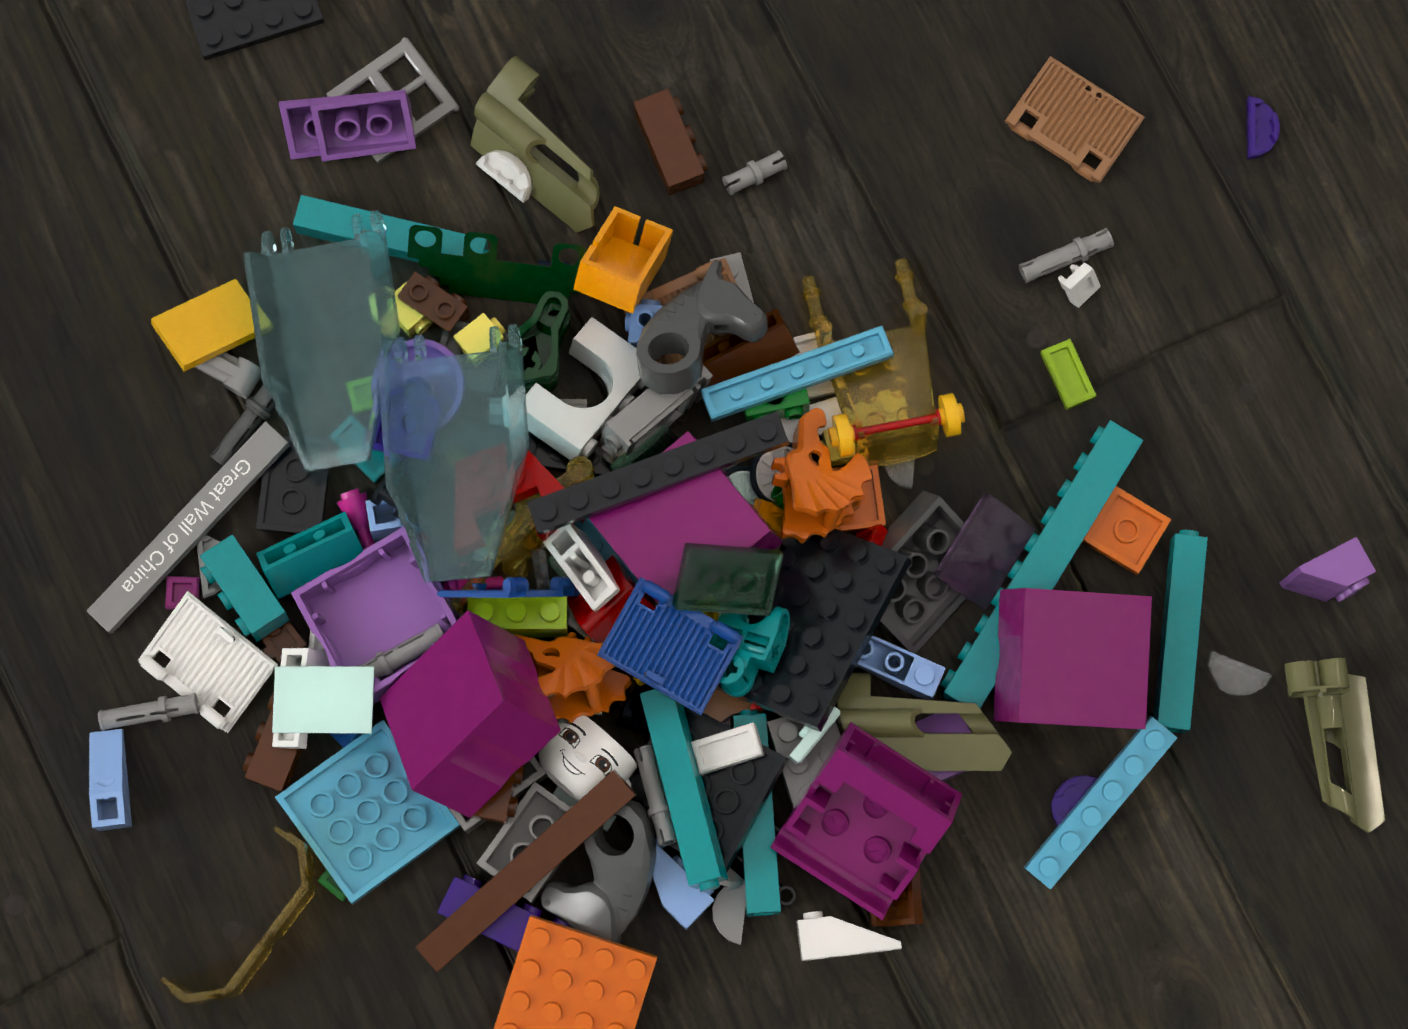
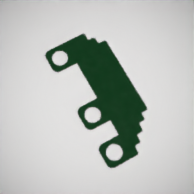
M413 225L409 229L407 256L409 258H417L419 266L428 267L430 275L440 277V284L448 285L450 293L538 304L540 298L548 291L561 292L567 299L571 292L581 293L573 290L580 261L586 253V249L582 245L555 244L551 267L496 260L498 239L493 234L466 233L463 256L441 253L443 233L439 228ZM420 231H429L434 234L436 242L430 247H423L416 242L415 235ZM478 237L485 238L490 242L491 249L484 254L476 253L470 247L471 241ZM567 248L574 249L579 254L578 262L571 265L561 262L559 259L560 251ZM553 300V301H550V302L547 303V304H550V303L558 304V301Z

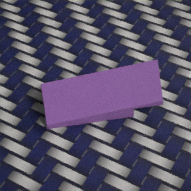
M406 90L279 101L291 160L321 156L323 162L416 149L411 102Z

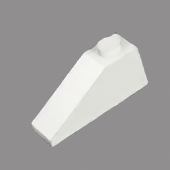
M573 524L558 528L543 542L593 611L597 612L620 591L600 552L585 532Z
M822 911L803 913V920L796 921L801 961L900 950L902 948L901 941L832 916L823 917Z

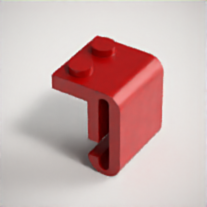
M613 555L605 562L620 591L611 600L595 612L581 593L579 596L567 597L568 605L577 623L597 643H604L636 585L627 575L621 562ZM645 593L640 603L654 611L656 607L654 605L655 602Z

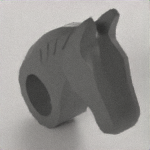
M714 260L702 282L684 290L668 301L655 313L642 330L636 349L639 375L645 386L657 393L678 394L692 388L702 377L704 347L707 335L732 334L738 335L748 342L756 343L767 333V315L735 283L723 279V275H721V261ZM666 354H680L684 356L682 360L673 364L655 362L660 356Z
M632 800L615 814L627 819L632 826L634 839L628 851H618L612 848L605 840L603 824L584 841L593 869L594 881L581 885H570L563 881L554 880L548 883L540 894L542 907L556 918L566 922L569 927L621 944L622 934L635 919L645 901L656 862L655 830L652 818L648 817L647 811L640 803Z

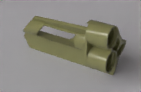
M514 56L502 68L475 106L474 115L477 120L470 146L482 156L495 150L508 151L517 156L524 163L531 176L532 191L530 195L578 233L595 225L593 210L599 201L598 182L593 176V170L524 105L527 99L534 94L535 89L533 87L540 75L518 56ZM545 144L578 172V182L534 146Z
M1346 658L1296 661L1284 664L1288 697L1304 699L1322 801L1331 808L1350 817V822L1366 833H1370L1385 821L1366 677L1348 674ZM1325 741L1341 749L1346 791L1331 783Z
M852 673L838 699V709L841 711L838 718L840 735H842L849 723L852 722L926 771H1002L1012 754L1011 749L976 703L871 696L870 673ZM920 713H958L972 732H922L915 723V717Z

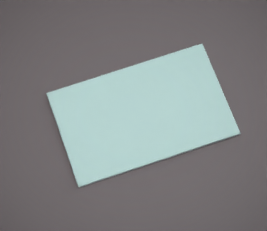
M275 666L272 733L372 734L375 667Z

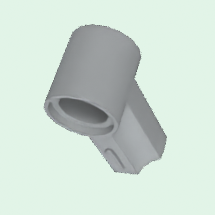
M227 352L195 366L196 369L222 382L223 386L245 399L249 398L264 372L263 369L242 357L237 359Z

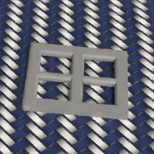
M405 37L402 38L400 43L326 93L327 97L349 95L369 80L378 92L394 91L380 72L405 56L420 76L400 90H406L407 95H409L426 83L441 103L417 121L413 117L415 138L453 111L457 112L459 110V105L413 44ZM395 152L373 154L371 156L379 164Z

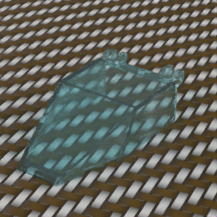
M378 210L371 211L370 213L372 231L365 230L362 215H353L352 224L355 239L293 250L292 233L286 227L280 230L282 253L275 254L274 236L272 232L264 231L261 236V254L249 251L243 255L261 379L276 404L275 408L279 417L283 418L290 434L288 435L306 471L367 462L371 459L400 333L386 238V226L383 216Z
M516 324L508 326L509 343L501 342V333L497 326L490 327V351L426 359L425 338L423 335H416L414 337L415 360L407 361L408 351L404 337L395 339L393 359L388 356H378L377 358L386 488L390 497L393 498L399 513V520L406 530L410 540L409 545L425 583L491 577L529 450L522 355L523 344L519 328Z

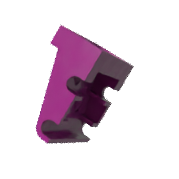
M850 722L779 830L770 848L883 920L893 900L898 899L919 870L926 854L931 853L952 824L962 793Z

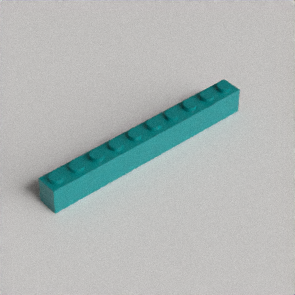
M1111 420L1105 428L1100 425L1098 426L1089 441L1094 444L1089 455L1083 452L1073 469L1078 471L1073 481L1065 480L1057 493V496L1062 498L1056 509L1052 506L1048 508L1040 521L1045 525L1040 535L1033 533L1024 547V550L1029 552L1023 563L1016 560L1007 576L1012 581L1007 589L1034 588L1053 590L1142 444L1143 439ZM1002 587L999 588L991 601V604L996 607L990 617L983 614L974 629L975 632L979 633L973 644L967 641L957 658L962 663L955 672L950 669L940 685L945 688L941 696L950 702L976 703L981 708L995 685L1000 658L998 619L1000 590L1004 589Z

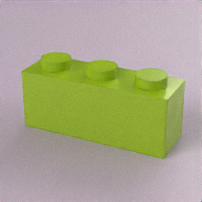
M468 597L467 610L513 635L519 634L527 637H559L568 635L567 597Z

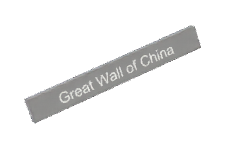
M265 421L87 609V612L108 633L113 634L291 444Z

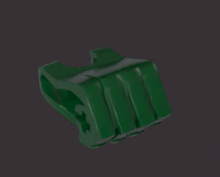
M546 292L540 298L531 318L523 323L509 338L503 368L517 397H524L535 383L547 391H552L559 385L561 344L570 325L568 299L561 292ZM555 300V301H558L560 304H555V303L547 304V303H549L550 301ZM552 313H558L557 316H550ZM536 339L538 353L534 352L531 361L529 348H518Z

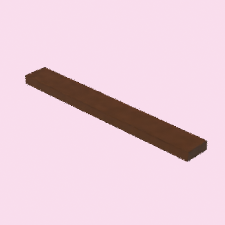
M614 769L415 948L436 972L440 971L637 794Z

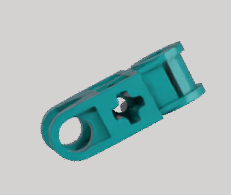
M735 596L729 601L718 620L735 629L744 637L719 682L729 696L741 697L747 694L753 687L759 669L772 673L775 672L786 646L790 627V615L787 609L775 607L771 614H767L761 622L749 624V619L747 618L749 614L748 599ZM713 634L709 643L723 651L727 640Z

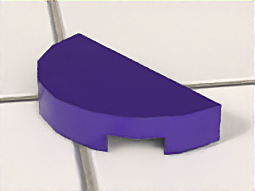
M1251 96L1247 98V160L1260 158L1268 153L1278 140L1280 132L1277 113L1273 112L1270 106L1263 103L1264 100Z
M1087 775L1074 776L1059 786L1051 802L1052 819L1056 826L1062 822L1098 778Z

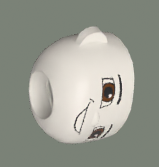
M584 715L577 717L572 724L566 719H557L561 731L539 751L538 756L540 765L547 776L571 797L580 800L614 769L631 787L629 778L637 768V764L620 744Z

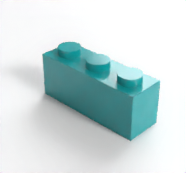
M342 512L256 554L267 580L279 599L291 594V592L330 569L349 563L361 554L364 549L346 512Z
M233 534L200 555L201 560L205 564V566L200 568L201 572L210 585L217 582L222 590L217 595L226 609L229 611L234 608L240 617L235 622L245 637L252 634L256 642L290 621L286 612Z

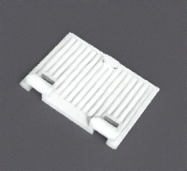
M189 591L186 592L138 659L143 669L157 680L164 681L181 696L196 693L199 700L200 715L217 729L224 730L229 733L275 670V666H278V663ZM159 651L171 659L165 668L153 660ZM219 699L231 708L225 717L213 709Z

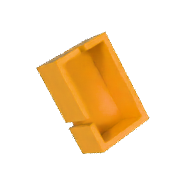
M614 206L594 238L592 245L589 246L580 261L573 290L633 314L666 258L673 229L647 219L639 246L634 245L641 216Z

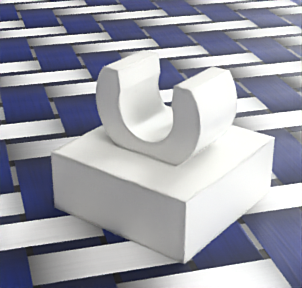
M1085 262L1080 267L1072 264L1070 266L1072 274L1067 279L1061 275L1058 277L1069 301L1078 308L1101 287L1094 269Z

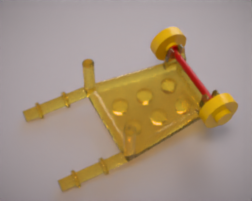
M904 258L895 261L897 270L895 279L896 282L900 283L905 301L902 306L904 310H907L911 326L885 331L894 357L830 380L843 414L832 416V427L828 428L830 445L837 448L839 457L854 455V442L855 454H861L869 466L897 464L935 452L938 446L939 425H942L946 437L961 434V423L965 422L963 406L961 403L957 404L953 393L939 395V409H936L934 406L925 333L928 307L916 297L912 281L914 272L909 270L907 259ZM814 276L802 278L804 288L802 297L804 300H807L811 317L809 326L814 329L818 348L842 340H832L833 325L826 316H823L819 300L821 290L816 287Z

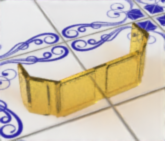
M277 826L274 828L276 833L297 847L302 885L224 989L191 993L174 979L163 977L160 981L170 988V993L184 1003L200 1004L224 1000L220 996L234 998L235 995L238 996L244 990L272 952V945L278 937L282 938L315 894L314 889L316 886L312 884L311 877L315 878L312 849L308 844L291 832L286 833Z

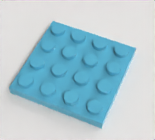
M384 720L372 727V734H362L275 796L352 905L460 827V824L446 806L412 791L393 735Z

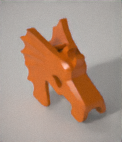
M819 408L811 409L800 418L793 434L792 451L786 457L774 458L771 464V470L780 472V474L774 473L772 485L782 487L784 512L780 536L784 539L788 537L795 538L802 544L812 535H820L826 538L829 532L839 527L843 518L853 517L855 512L852 508V503L862 500L864 491L861 485L872 479L869 465L866 459L859 453H856L839 471L832 469L830 451L821 443L818 435V429L824 428L827 423L824 411ZM812 453L819 456L818 463L813 460Z
M570 632L567 636H559L552 641L514 634L525 641L537 670L540 688L545 696L555 695L548 699L556 719L563 718L572 724L577 717L582 715L590 717L602 711L608 713L609 707L614 701H626L625 692L632 684L631 679L628 675L612 670L616 666L597 656L603 643L592 642L591 637L587 636L584 640L578 639L574 632Z

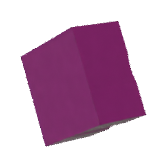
M687 431L663 452L691 443L697 439ZM723 469L589 517L590 521L638 580L640 577L647 581L650 580L689 605L709 592L719 597L730 582L750 571L783 543L756 508L738 492L731 478Z
M1034 588L1000 590L998 619L1000 658L995 677L993 721L1146 730L1152 596Z
M469 610L379 698L412 791L469 818L503 787L517 769L529 762L561 731L549 699L540 688L537 670L525 641Z

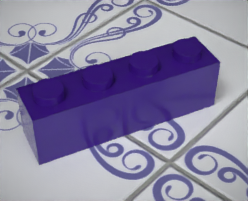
M466 874L463 879L454 877L437 913L448 918L480 890L482 882ZM524 903L522 908L513 905L481 934L518 952L530 915L540 917L542 911L527 903ZM556 917L552 920V922L568 926L566 922Z

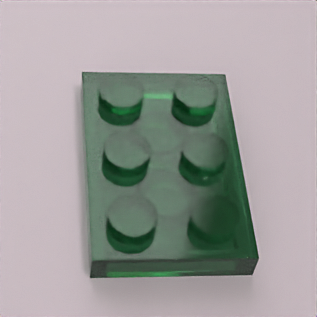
M685 543L672 605L676 610L770 616L783 554L777 549Z

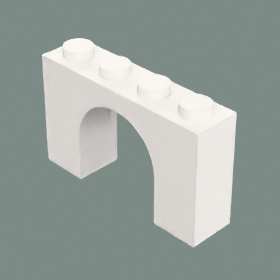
M591 317L573 338L569 354L601 377L606 385L608 397L594 407L577 408L564 403L535 383L518 403L513 420L574 464L583 455L588 458L598 444L596 439L603 433L606 423L635 399L633 394L638 388L642 391L646 388L639 375L636 357L637 348Z

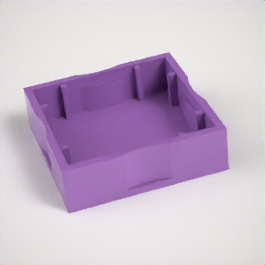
M405 526L366 548L349 563L330 569L291 592L311 632L324 647L330 666L362 665L376 657L377 652L381 650L385 652L416 634L427 630L436 623H439L443 631L446 632L460 618L449 597L437 596V592L445 589L414 533ZM421 656L393 670L394 674L390 676L375 677L373 704L380 701L379 698Z

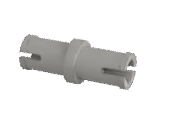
M778 150L759 161L751 160L746 163V167L723 176L724 186L737 181V183L726 189L730 195H734V193L755 184L758 186L764 182L763 179L786 170V160L775 165L772 164L784 157L783 154Z

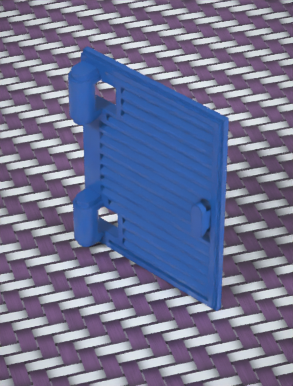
M568 576L552 578L550 589H529V582L526 578L508 577L503 581V589L486 590L487 583H472L473 590H440L437 592L439 597L474 598L579 596L580 594Z
M640 577L597 656L695 713L702 715L744 637L723 622L714 620L671 595L668 590L656 583ZM645 593L659 601L654 611L640 603ZM713 634L727 640L723 651L709 643Z

